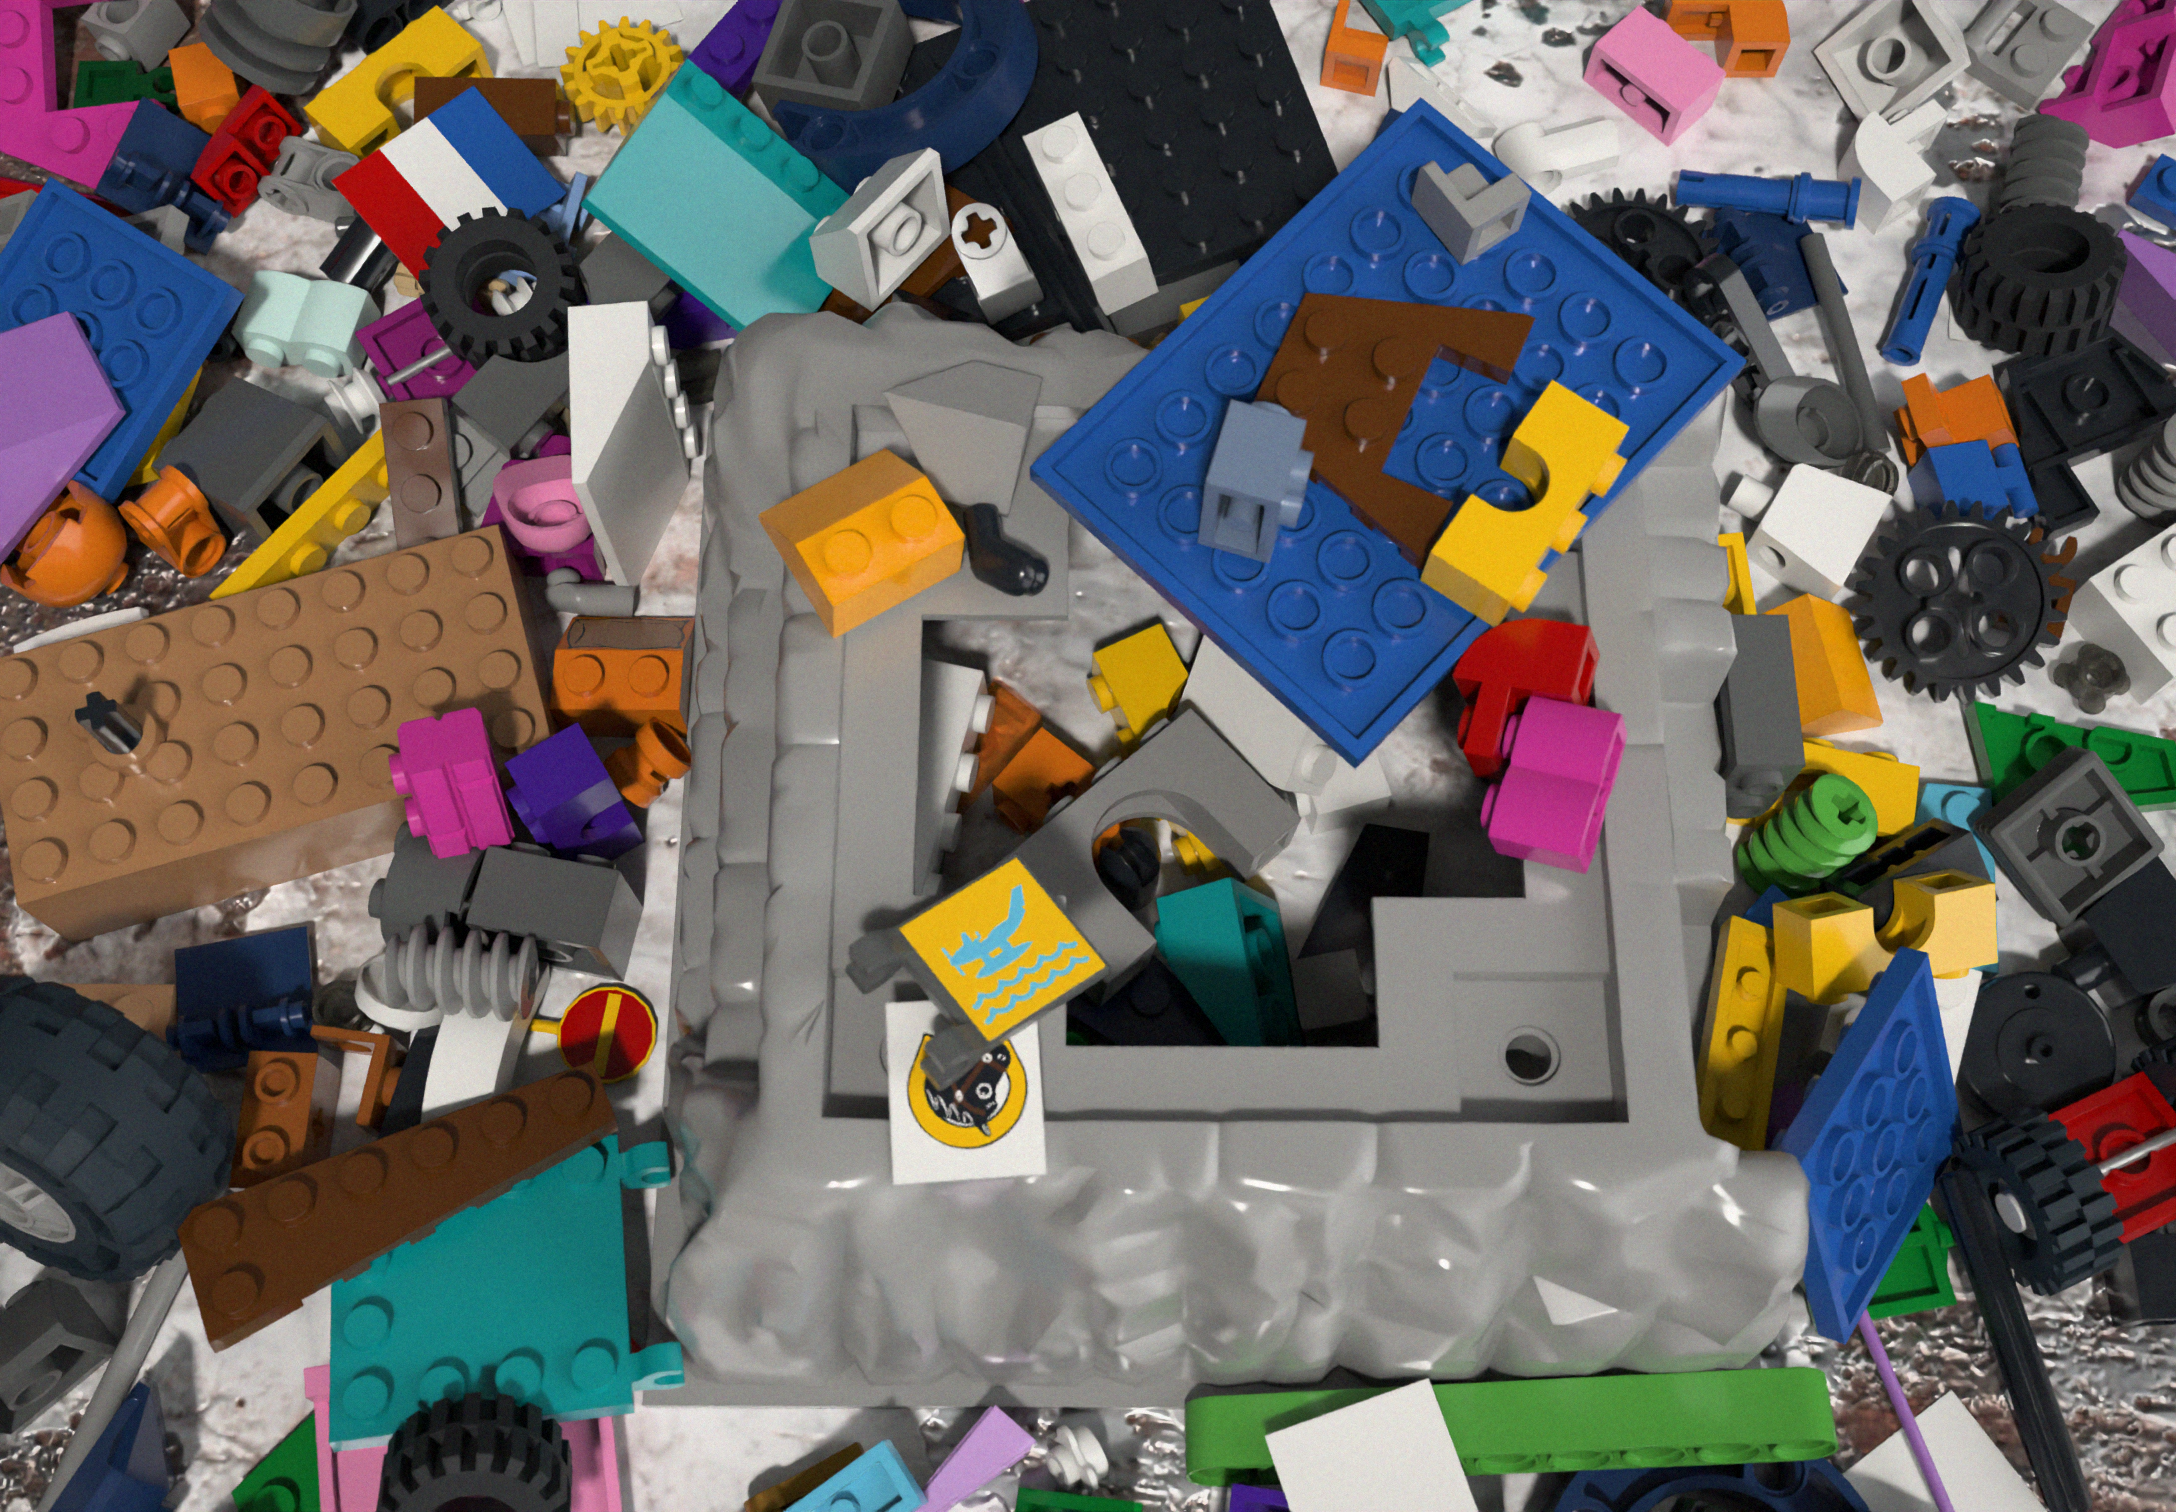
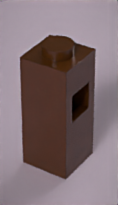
M415 77L413 126L474 85L534 156H566V137L575 135L576 112L573 100L566 99L557 79Z

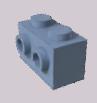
M1231 400L1205 481L1198 544L1270 564L1281 525L1292 528L1296 527L1307 489L1306 483L1315 454L1314 452L1301 449L1307 420L1293 417L1286 409L1273 403L1253 402L1249 405Z

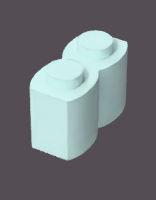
M260 270L255 271L231 333L245 351L246 356L261 366L279 368L281 364H302L306 370L317 376L336 378L338 375H352V367L354 366L361 369L366 352L359 343L355 332L379 320L381 313L369 292L359 287L328 280L310 281L280 271Z

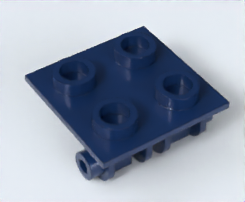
M142 97L93 193L131 215L169 204L173 205L189 216L183 239L184 245L204 256L208 254L217 233L221 234L232 216V213L222 208L224 205L223 201L219 199L214 201L190 178L211 136L147 98Z
M1732 205L1721 208L1713 215L1712 220L1715 225L1713 228L1705 230L1701 239L1719 238L1720 244L1716 253L1729 257L1739 267L1768 323L1819 305L1800 245L1802 238L1814 233L1807 221L1800 226L1793 225V222L1787 221L1788 216L1766 213H1753L1746 216L1743 211H1736ZM1834 268L1842 295L1845 296L1849 291Z
M307 926L174 950L178 1020L177 1023L166 1026L165 1036L166 1042L172 1047L171 1050H180L181 1059L187 1065H193L203 1075L247 1067L250 1051L318 1053V1042L310 1036L312 1025H316L309 929Z

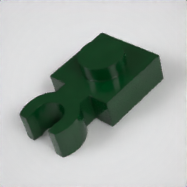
M79 61L73 109L139 101L142 97L159 101L166 106L167 111L175 116L182 112L175 94H162L166 90L175 89L171 67H158L144 74L138 61Z

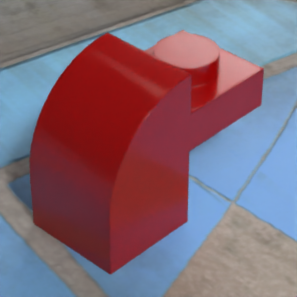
M1538 618L1518 619L1488 630L1467 648L1455 668L1453 678L1465 702L1475 705H1467L1462 713L1458 729V747L1463 750L1476 777L1503 782L1511 762L1510 759L1503 757L1505 732L1514 714L1523 716L1531 695L1587 707L1600 657L1590 626Z

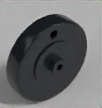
M2039 971L2017 972L1999 976L1979 985L1955 1083L1968 1104L1990 1122L2026 1106H2029L2031 1111L2039 1108L2046 1111L2047 1115H2050L2112 1086L2117 1062L2114 1035L2099 1005L2087 992L2071 981L2054 974Z

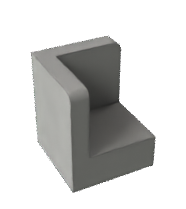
M1432 160L1419 168L1411 205L1460 265L1463 266L1519 231L1532 192L1515 172L1490 186L1471 163H1465L1446 175L1438 164Z

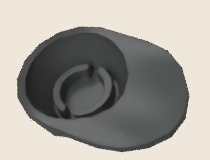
M1803 376L1779 377L1763 388L1754 403L1753 421L1759 437L1772 451L1786 461L1795 464L1804 463L1820 470L1847 466L1859 456L1863 445V425L1860 414L1850 395L1838 384L1824 378Z

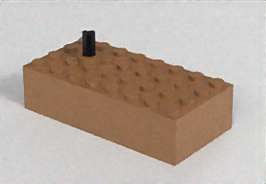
M499 525L484 527L0 657V801L17 906L73 943L394 852L397 831L405 821H408L404 798L412 797V795L408 793L398 796L391 776L388 755L400 753L397 729H399L401 723L431 716L436 720H441L445 713L475 707L482 713L505 791L515 786L516 783L504 763L562 730L550 710L552 681L526 577ZM508 798L511 818L519 817Z

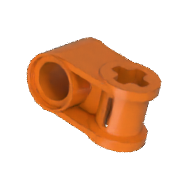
M166 465L159 472L161 479L134 503L126 500L118 509L125 520L134 528L140 541L184 576L195 579L212 570L220 561L225 551L226 540L208 509L209 503L204 495L179 470L171 465Z

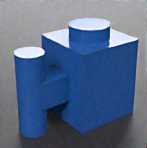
M1986 439L1928 448L1907 476L1917 509L1919 510L1921 507L1927 506L1937 520L1941 519L1943 505L1948 500H1954L1960 516H1966L1970 506L1976 500L1982 501L1983 519L1989 521L2003 507L2006 508L2009 504L2015 519H2024L2039 511L2015 443L2001 445L1995 448L1992 454Z

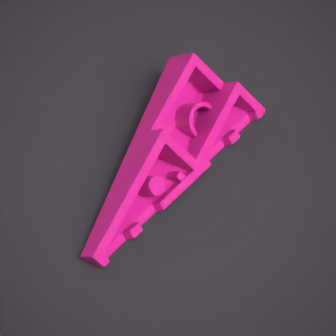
M2123 0L2092 39L2094 48L2092 55L2083 66H2071L2064 75L2065 89L2057 99H2045L2039 108L2041 114L2057 116L2061 120L2072 121L2084 127L2089 134V139L2114 149L2170 136L2176 132V0Z

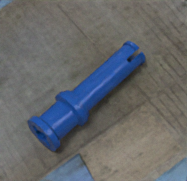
M1681 169L1675 207H1681L1686 204L1691 208L1699 207L1720 210L1723 207L1732 205L1736 211L1788 216L1787 221L1793 222V225L1802 226L1806 220L1842 223L1844 230H1853L1862 177L1853 176L1849 182L1812 179L1811 173L1801 172V175L1795 174L1794 179H1774Z
M1943 196L1934 199L1929 204L1926 213L1927 229L1923 238L1914 243L1911 251V259L1915 268L1904 297L1901 300L1888 339L1882 348L1883 357L1895 365L1910 367L1919 363L1921 359L1920 354L1937 314L1949 277H1953L1963 268L1966 255L1964 251L1968 235L1972 234V231L1981 220L1979 209L1973 203L1963 198Z

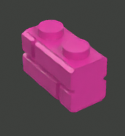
M472 707L445 713L441 720H436L431 716L401 723L399 729H397L400 753L388 755V760L398 796L408 793L412 795V797L404 798V805L413 838L426 835L433 855H436L439 859L468 854L471 852L472 847L475 846L481 851L487 849L488 846L498 847L511 844L515 835L508 798L481 711Z

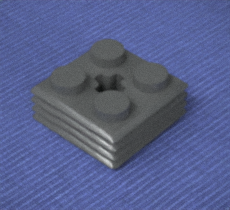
M2075 745L2067 747L1981 816L1973 825L1974 830L2043 919H2047L2049 922H2053L2062 928L2069 927L2077 918L2122 881L2139 871L2165 849L2164 842L2097 753ZM2072 825L2067 832L2071 842L2067 847L2062 846L2063 834Z

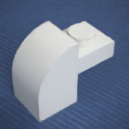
M1934 98L1913 112L1908 108L1901 110L1888 122L1876 110L1869 113L1861 122L1839 164L1837 181L1849 182L1853 176L1862 177L1856 217L1873 235L1916 209L1937 175L1919 156L1930 148L1949 116Z

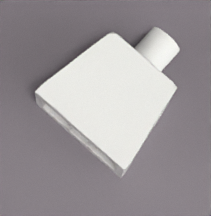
M1804 463L1794 464L1778 491L1745 474L1727 507L1759 523L1746 545L1748 559L1800 597L1808 593L1831 602L1843 586L1892 496Z

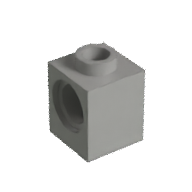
M113 0L96 2L80 18L96 39L94 43L96 50L106 60L138 61L142 70L147 73L160 65L168 55V50H171L191 26L175 0Z

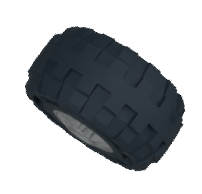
M2 977L0 979V1243L12 1246L23 1252L27 1258L42 1265L59 1268L77 1278L88 1281L103 1279L107 1283L133 1281L137 1277L144 1276L153 1266H160L164 1260L171 1261L182 1248L177 1232L178 1228L194 1207L218 1199L230 1182L232 1167L229 1164L236 1153L237 1143L235 1132L232 1130L231 1117L223 1101L215 1098L210 1091L208 1081L193 1065H187L171 1050L172 1047L151 1030L146 1031L124 1017L125 1013L101 1000L94 1001L78 994L74 988L53 981L39 983L32 977Z

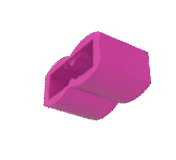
M1531 695L1523 716L1514 714L1511 717L1503 742V757L1511 760L1510 766L1502 784L1493 783L1489 787L1481 814L1482 828L1489 829L1488 837L1496 853L1583 874L1587 873L1600 836L1606 805L1612 793L1625 749L1628 733L1622 714Z

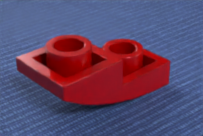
M253 84L216 129L200 155L190 178L214 201L217 199L223 201L224 205L222 208L232 213V217L236 219L259 195L257 186L262 177L271 175L266 168L280 155L279 146L284 137H297L303 128L266 89Z

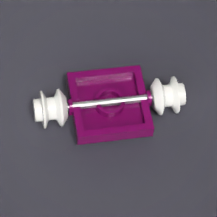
M518 276V291L510 296H506L497 289L493 290L492 308L494 313L492 312L487 315L475 296L472 310L491 317L512 314L529 301L535 290L536 281L528 285L521 276ZM419 297L355 332L359 343L379 372V375L375 376L378 382H375L369 372L354 366L352 367L353 382L340 387L333 381L328 380L327 382L333 393L323 399L343 430L354 424L361 435L363 434L362 419L371 414L380 418L378 403H388L383 393H386L388 399L395 397L397 402L446 398L449 411L453 406L451 399L475 375L477 370L473 369L468 359L462 362L452 353L431 323L430 317L424 310L421 298Z

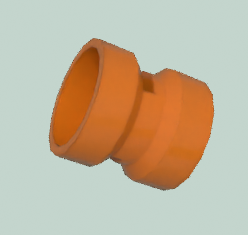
M651 718L635 733V742L628 748L619 747L605 759L603 765L616 788L628 800L641 808H648L663 794V785L669 779H680L691 769V751L673 729L664 722Z

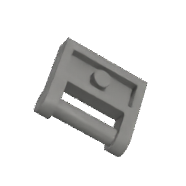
M1994 0L1969 32H1963L1971 65L1963 71L2029 112L2083 45L2095 25L2054 0ZM2015 12L2027 19V22L1997 57L1987 51L1986 45L2011 14Z

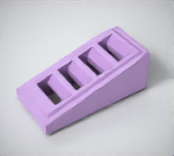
M996 1405L994 1407L990 1406L921 1490L929 1502L915 1512H948L1030 1454L1031 1449L1037 1446L1036 1440Z

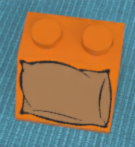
M573 617L555 649L550 710L561 730L578 722L586 737H635V733L651 718H656L673 729L680 738H687L695 618Z

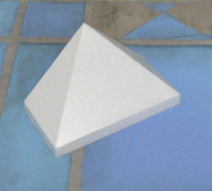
M1395 55L1389 63L1391 105L1393 109L1404 113L1421 97L1472 139L1491 138L1498 128L1418 58Z

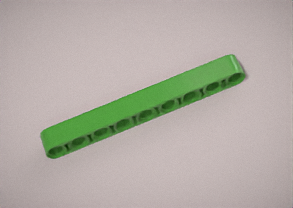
M1810 1367L1431 1385L1465 1476L1805 1461L1827 1457L1836 1453L1839 1449L1825 1372ZM1401 1387L1200 1397L1191 1400L1184 1407L1186 1479L1190 1483L1206 1487H1229L1232 1483L1246 1486L1281 1484L1265 1435Z

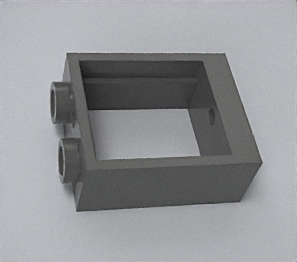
M1731 615L1738 653L1713 702L1722 750L1718 774L1725 780L1726 814L1729 818L1747 819L1764 814L1772 807L1806 765L1788 615Z

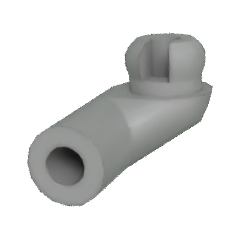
M569 568L555 569L546 577L548 588L544 591V596L549 606L556 611L601 617L632 616L634 604L632 586L580 584V575Z

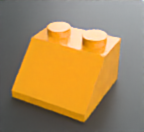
M886 448L758 514L759 522L833 639L957 573L961 569L965 535L926 475Z

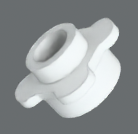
M1080 1424L1071 1430L1066 1425L1058 1427L1056 1433L1046 1437L1049 1451L1046 1452L1048 1468L1056 1483L1063 1490L1067 1491L1070 1489L1073 1494L1088 1496V1492L1092 1493L1098 1489V1481L1108 1475V1464L1105 1454L1096 1437L1086 1426Z

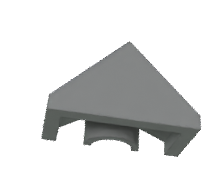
M972 360L882 391L926 477L944 503L964 508L981 504L993 505L998 508L999 516L1008 518L1042 384V377Z

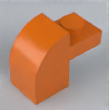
M1665 0L1658 18L1665 21L1675 33L1686 41H1714L1717 65L1727 72L1724 78H1774L1791 42L1786 8L1782 0Z
M1925 372L1901 382L1907 403L1899 406L1898 410L1893 411V415L1909 464L1912 467L1917 464L1928 448L1984 439L1987 440L1991 454L1995 448L2008 443H2015L2017 448L2020 447L2003 395L1989 374L1941 393Z

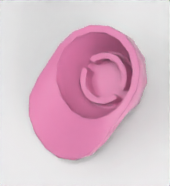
M570 455L548 456L515 464L501 470L493 479V492L503 519L511 534L522 545L540 553L565 552L582 544L592 532L572 485Z

